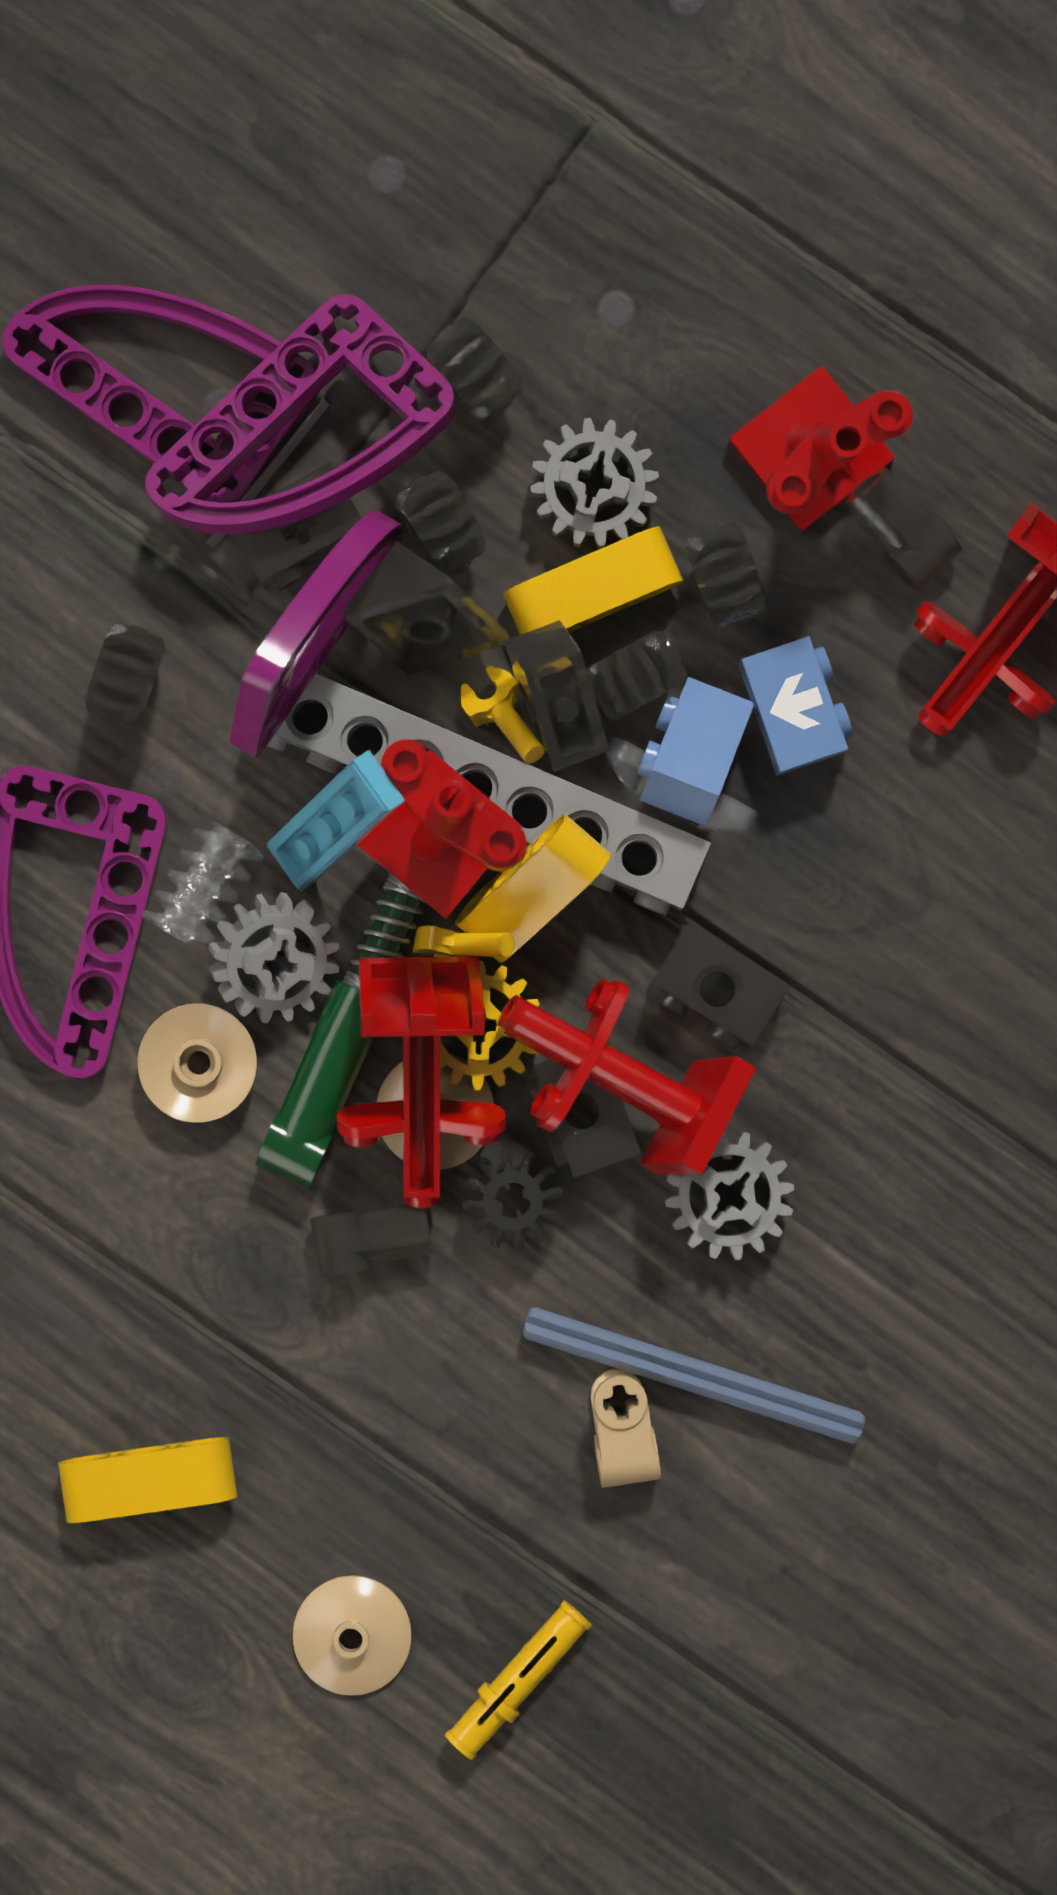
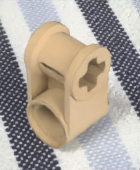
M618 1368L603 1371L595 1379L591 1387V1403L596 1431L594 1444L601 1487L605 1488L661 1479L655 1432L653 1426L651 1427L648 1400L640 1380L633 1373ZM616 1385H623L627 1394L634 1395V1398L625 1400V1410L615 1412L610 1402H603V1399L612 1397L613 1387Z

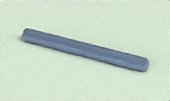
M531 1308L527 1314L523 1327V1336L528 1340L851 1444L857 1443L861 1437L865 1416L859 1411L543 1309Z

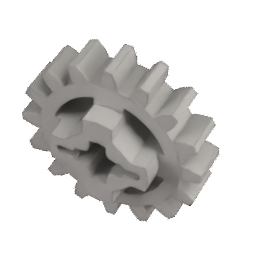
M591 418L584 419L582 433L577 435L567 424L562 426L561 436L563 443L557 445L552 441L545 440L542 449L550 458L549 461H534L532 465V471L538 476L544 477V482H538L530 486L531 496L545 497L546 502L537 509V516L539 519L554 516L557 519L552 529V534L556 538L567 529L573 531V546L580 548L586 536H594L598 550L605 547L607 534L614 533L619 541L627 538L628 532L625 526L627 523L631 522L633 525L641 528L646 524L647 519L639 510V507H655L657 496L646 491L645 486L657 483L659 474L657 471L643 469V465L652 458V452L650 448L638 452L633 450L632 447L637 437V433L633 430L625 434L622 439L615 436L616 424L614 420L608 421L603 432L595 431ZM594 446L592 454L576 463L567 460L562 462L575 450ZM615 452L629 465L634 482H631L629 478L619 475L612 462ZM603 460L601 472L603 473V484L611 488L610 490L599 489L597 496L593 497L590 507L586 508V484L578 480L579 478L589 479L592 472L596 471L598 462ZM554 485L559 486L561 490L568 491L576 504L574 516L568 513L559 502ZM609 506H627L614 518L595 522L597 513Z
M280 892L275 905H269L261 893L255 897L256 909L250 912L239 903L234 906L235 914L238 917L234 924L219 921L217 927L225 937L224 942L209 943V950L212 956L219 960V962L209 966V971L215 982H222L217 989L225 1002L236 999L234 1005L240 1015L245 1017L256 1007V1013L261 1022L268 1023L272 1017L273 1010H280L288 1022L293 1020V1006L301 1004L309 1012L315 1009L310 998L314 991L327 995L330 993L331 989L323 976L324 974L339 973V965L333 957L328 955L340 949L339 943L333 934H326L331 926L323 914L313 917L315 910L309 901L303 899L293 909L292 901L287 893ZM294 927L299 928L308 935L311 948L305 947L302 942H296L297 936L294 933ZM282 950L284 953L283 956L277 955V951ZM272 960L271 965H268V967L264 961ZM237 968H242L245 974H253L254 989L246 985L239 978Z
M724 1131L710 1158L711 1160L722 1155L742 1156L743 1159L738 1162L734 1169L715 1171L707 1165L702 1175H667L666 1177L667 1182L678 1187V1195L664 1199L665 1206L680 1208L682 1213L671 1223L675 1230L690 1226L693 1231L689 1236L687 1244L694 1248L704 1239L709 1241V1256L715 1259L721 1252L722 1246L730 1247V1252L735 1260L742 1258V1245L750 1243L754 1249L761 1253L765 1250L761 1235L767 1231L771 1235L780 1237L783 1233L774 1222L777 1214L787 1216L792 1215L793 1212L792 1208L781 1203V1195L794 1191V1184L784 1181L779 1182L777 1177L787 1167L786 1162L778 1160L769 1163L766 1158L772 1146L764 1142L755 1151L750 1149V1134L743 1131L738 1137L736 1144H729V1139ZM747 1172L741 1180L742 1185L738 1191L740 1196L744 1198L743 1203L738 1208L728 1204L723 1210L719 1209L714 1217H712L718 1209L716 1205L720 1200V1196L714 1191L716 1185L722 1181L730 1186L736 1179L740 1180L744 1173ZM761 1172L766 1178L769 1189V1200L766 1210L756 1203L754 1183ZM692 1180L703 1187L705 1207L697 1218L692 1211L689 1199ZM744 1219L753 1226L738 1234L726 1235L715 1232L725 1221Z

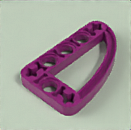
M122 285L78 286L45 295L20 310L7 324L2 335V346L5 354L17 368L153 464L162 457L158 450V442L166 431L180 429L187 433L194 424L53 326V324L71 317L93 313H123L150 317L184 326L213 337L260 362L281 344L280 341L261 330L204 304L165 292ZM37 329L42 331L39 340L46 349L56 356L60 345L68 348L54 360L49 376L41 373L49 364L40 355L29 351L24 357L19 356L22 347L16 339L22 332L31 336ZM298 353L288 361L286 369L290 375L296 369L303 371L301 379L315 373L309 361ZM76 361L90 364L95 371L93 385L82 393L68 391L62 382L65 368ZM265 392L255 393L245 402L244 412L249 417L253 415L268 417L274 409L258 401L263 394H266L272 402L276 398ZM124 395H132L138 398L143 405L141 419L130 427H121L115 424L110 416V408L113 402ZM316 395L275 433L267 444L263 445L232 474L238 483L234 490L231 491L223 487L218 493L213 492L206 501L216 503L240 502L266 469L310 407ZM220 433L216 440L208 436L202 443L201 452L204 446H208L213 451L207 454L206 458L212 460L223 459L232 451L234 441L232 437L225 433ZM191 455L185 459L190 469L196 465ZM197 467L196 471L199 477L203 478L206 473Z
M348 294L333 296L325 301L153 464L147 473L145 481L147 494L157 511L167 519L182 527L203 533L222 535L253 533L303 520L327 510L373 485L431 442L450 424L455 416L456 403L452 386L439 371L363 300ZM341 316L348 321L356 316L354 319L357 330L351 334L349 331L342 329L335 335L337 329L334 320ZM320 334L324 343L330 340L333 352L335 353L331 356L328 355L323 344L314 337ZM385 350L395 351L404 359L401 369L396 374L388 377L378 376L370 369L374 356ZM300 352H310L316 355L320 361L316 372L302 379L290 375L286 368L291 357ZM346 366L405 420L359 455L330 472L298 487L268 497L243 502L216 503L205 501ZM413 377L416 387L425 396L430 398L439 393L437 397L440 408L434 412L426 407L418 412L417 398L407 387ZM265 392L274 396L277 400L276 408L268 417L254 419L245 414V402L253 394ZM215 433H225L232 437L234 441L233 449L229 455L219 460H212L203 456L201 448L205 439ZM191 455L199 469L206 473L203 478L199 477L195 468L191 471L185 460L188 456ZM169 477L176 482L184 478L183 484L187 491L180 497L172 492L165 496L166 491L162 483Z
M378 510L369 512L347 532L312 574L263 641L242 677L229 739L232 745L255 758L262 754L388 569L404 536V526Z
M18 766L10 769L3 775L0 781V1000L16 1033L36 1057L62 1074L74 1078H89L99 1074L106 1067L111 1056L168 831V816L158 801L146 795L31 766ZM26 777H33L34 788L42 792L54 794V782L63 783L64 786L56 798V818H47L45 815L51 806L37 801H29L26 810L18 809L19 799L11 795L13 784L23 785ZM79 791L94 793L100 803V811L97 818L85 825L74 823L67 812V803L70 797ZM141 805L148 806V816L157 820L154 831L144 830L139 844L141 849L151 848L148 861L133 853H116L118 841H122L129 846L131 845L134 831L131 826L125 824V818L127 813L137 814ZM19 819L106 841L56 1039L42 1025L30 1004L21 980L15 954L12 930L11 886ZM124 862L136 864L143 875L140 889L131 896L116 894L110 885L112 870L118 864ZM110 919L122 922L128 932L126 946L115 954H107L101 951L95 941V932L98 926ZM93 977L106 979L112 985L114 991L111 1004L99 1012L88 1009L80 997L83 984ZM75 1013L88 1020H107L105 1033L97 1028L92 1029L89 1044L90 1047L98 1050V1057L96 1060L85 1061L82 1069L75 1067V1056L67 1053L69 1043H79L85 1026L72 1025Z

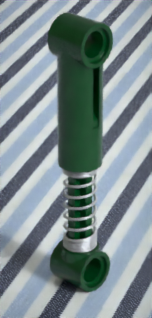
M391 873L388 874L387 882L383 886V889L387 892L384 900L376 901L380 909L377 915L370 916L374 923L370 930L363 931L367 939L364 945L357 946L360 955L357 960H351L354 969L352 972H346L345 980L342 982L335 980L280 1111L277 1112L255 1163L256 1166L309 1189L316 1178L333 1138V1132L337 1125V1114L344 1108L364 1060L367 1058L375 1040V1037H361L359 958L403 957L400 950L403 944L410 943L406 937L409 929L417 928L415 923H413L415 915L423 913L419 906L424 901Z

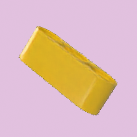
M657 526L522 582L505 591L503 597L526 649H529L659 595L681 584L683 578L661 527Z
M563 814L527 846L523 858L515 867L506 871H500L472 897L458 915L455 925L465 933L511 934L514 939V950L511 954L513 955L594 881L608 863L611 853L569 816ZM510 956L494 958L498 962L502 963L505 960H507Z
M215 1437L109 1452L58 1462L67 1523L89 1522L207 1505L237 1498L229 1437Z

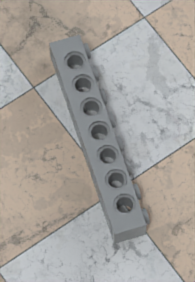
M318 674L314 676L268 744L269 747L281 752L285 751L288 743L309 751L307 763L338 775L342 766L346 767L357 758L350 751L349 741L353 732L358 728L369 726L377 729L382 734V747L374 755L379 765L385 750L392 743L402 739L417 741L422 744L425 750L429 751L430 749L463 777L470 773L485 775L493 787L489 799L512 818L513 806L519 799L526 796L540 799L546 806L547 817L536 828L526 829L522 827L527 845L563 814L569 816L574 822L581 819L594 822L601 832L600 845L610 852L611 856L606 866L591 885L611 893L615 883L637 892L634 903L664 916L667 915L670 907L680 911L683 909L711 844L706 840ZM316 703L327 710L328 720L326 726L316 734L308 735L301 733L295 725L296 714L302 706ZM644 843L653 850L656 863L650 873L636 876L630 874L624 868L622 852L628 845Z

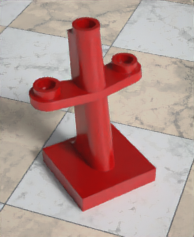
M822 365L732 435L728 442L766 489V495L770 504L776 510L785 513L801 534L836 504L841 503L864 482L894 461V455L883 441L907 432L913 421V409L904 395L889 390L876 392L853 405Z
M1032 502L1027 505L1016 519L1007 536L1035 557L1038 562L980 636L974 634L942 609L928 601H924L916 611L919 618L915 621L914 626L923 636L939 646H942L948 639L966 651L962 659L917 715V718L924 726L940 737H945L954 728L995 675L1013 690L1008 696L1009 701L1021 712L1033 719H1036L1041 712L1048 714L1056 704L1053 697L1008 660L1057 598V521Z
M402 739L392 743L385 750L380 766L405 801L363 838L357 846L442 917L447 919L488 868L495 871H506L515 867L521 861L527 848L525 833L522 830V825L429 749L426 752L419 742Z
M479 956L359 958L361 1037L402 1036L403 1100L347 1106L337 1114V1130L343 1136L344 1142L353 1147H369L376 1144L381 1136L403 1132V1200L407 1205L414 1208L432 1207L438 1203L440 1198V1132L463 1135L467 1142L474 1145H490L498 1141L499 1134L506 1127V1113L498 1105L487 1102L440 1100V1036L485 1035V1011Z
M601 979L592 989L585 1004V1009L592 1013L585 1032L533 1005L518 995H514L507 1002L497 1023L499 1027L505 1030L504 1034L566 1068L557 1084L553 1086L547 1083L543 1086L532 1103L530 1114L537 1118V1125L549 1132L555 1130L567 1115L584 1083L588 1080L646 1113L660 1124L640 1165L659 1176L702 1175L756 1067L737 1056L693 1060L680 1084L606 1044L629 994V986L617 979L611 983L606 979Z

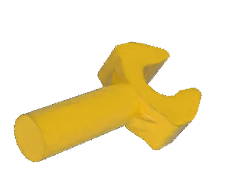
M493 666L486 668L489 677L497 688L496 693L489 699H479L467 684H463L461 686V704L474 726L479 727L485 723L495 722L527 764L534 763L543 756L544 747L514 709V705L523 695V691L510 672Z
M421 926L416 929L413 952L434 953V957H508L513 953L514 939L509 933H458L436 926Z

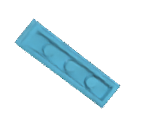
M368 750L348 764L267 843V847L295 887L301 892L321 878L405 800Z

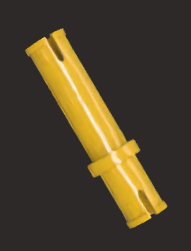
M564 1600L558 1610L522 1647L491 1684L484 1682L477 1690L480 1695L479 1698L463 1714L453 1728L444 1734L445 1737L463 1755L473 1760L477 1756L476 1753L490 1740L506 1720L510 1723L514 1722L520 1715L517 1708L545 1676L553 1670L555 1665L586 1629L589 1630L592 1624L570 1603ZM555 1636L557 1641L529 1673L523 1676L522 1671ZM511 1684H514L515 1688L489 1718L484 1723H481V1717Z

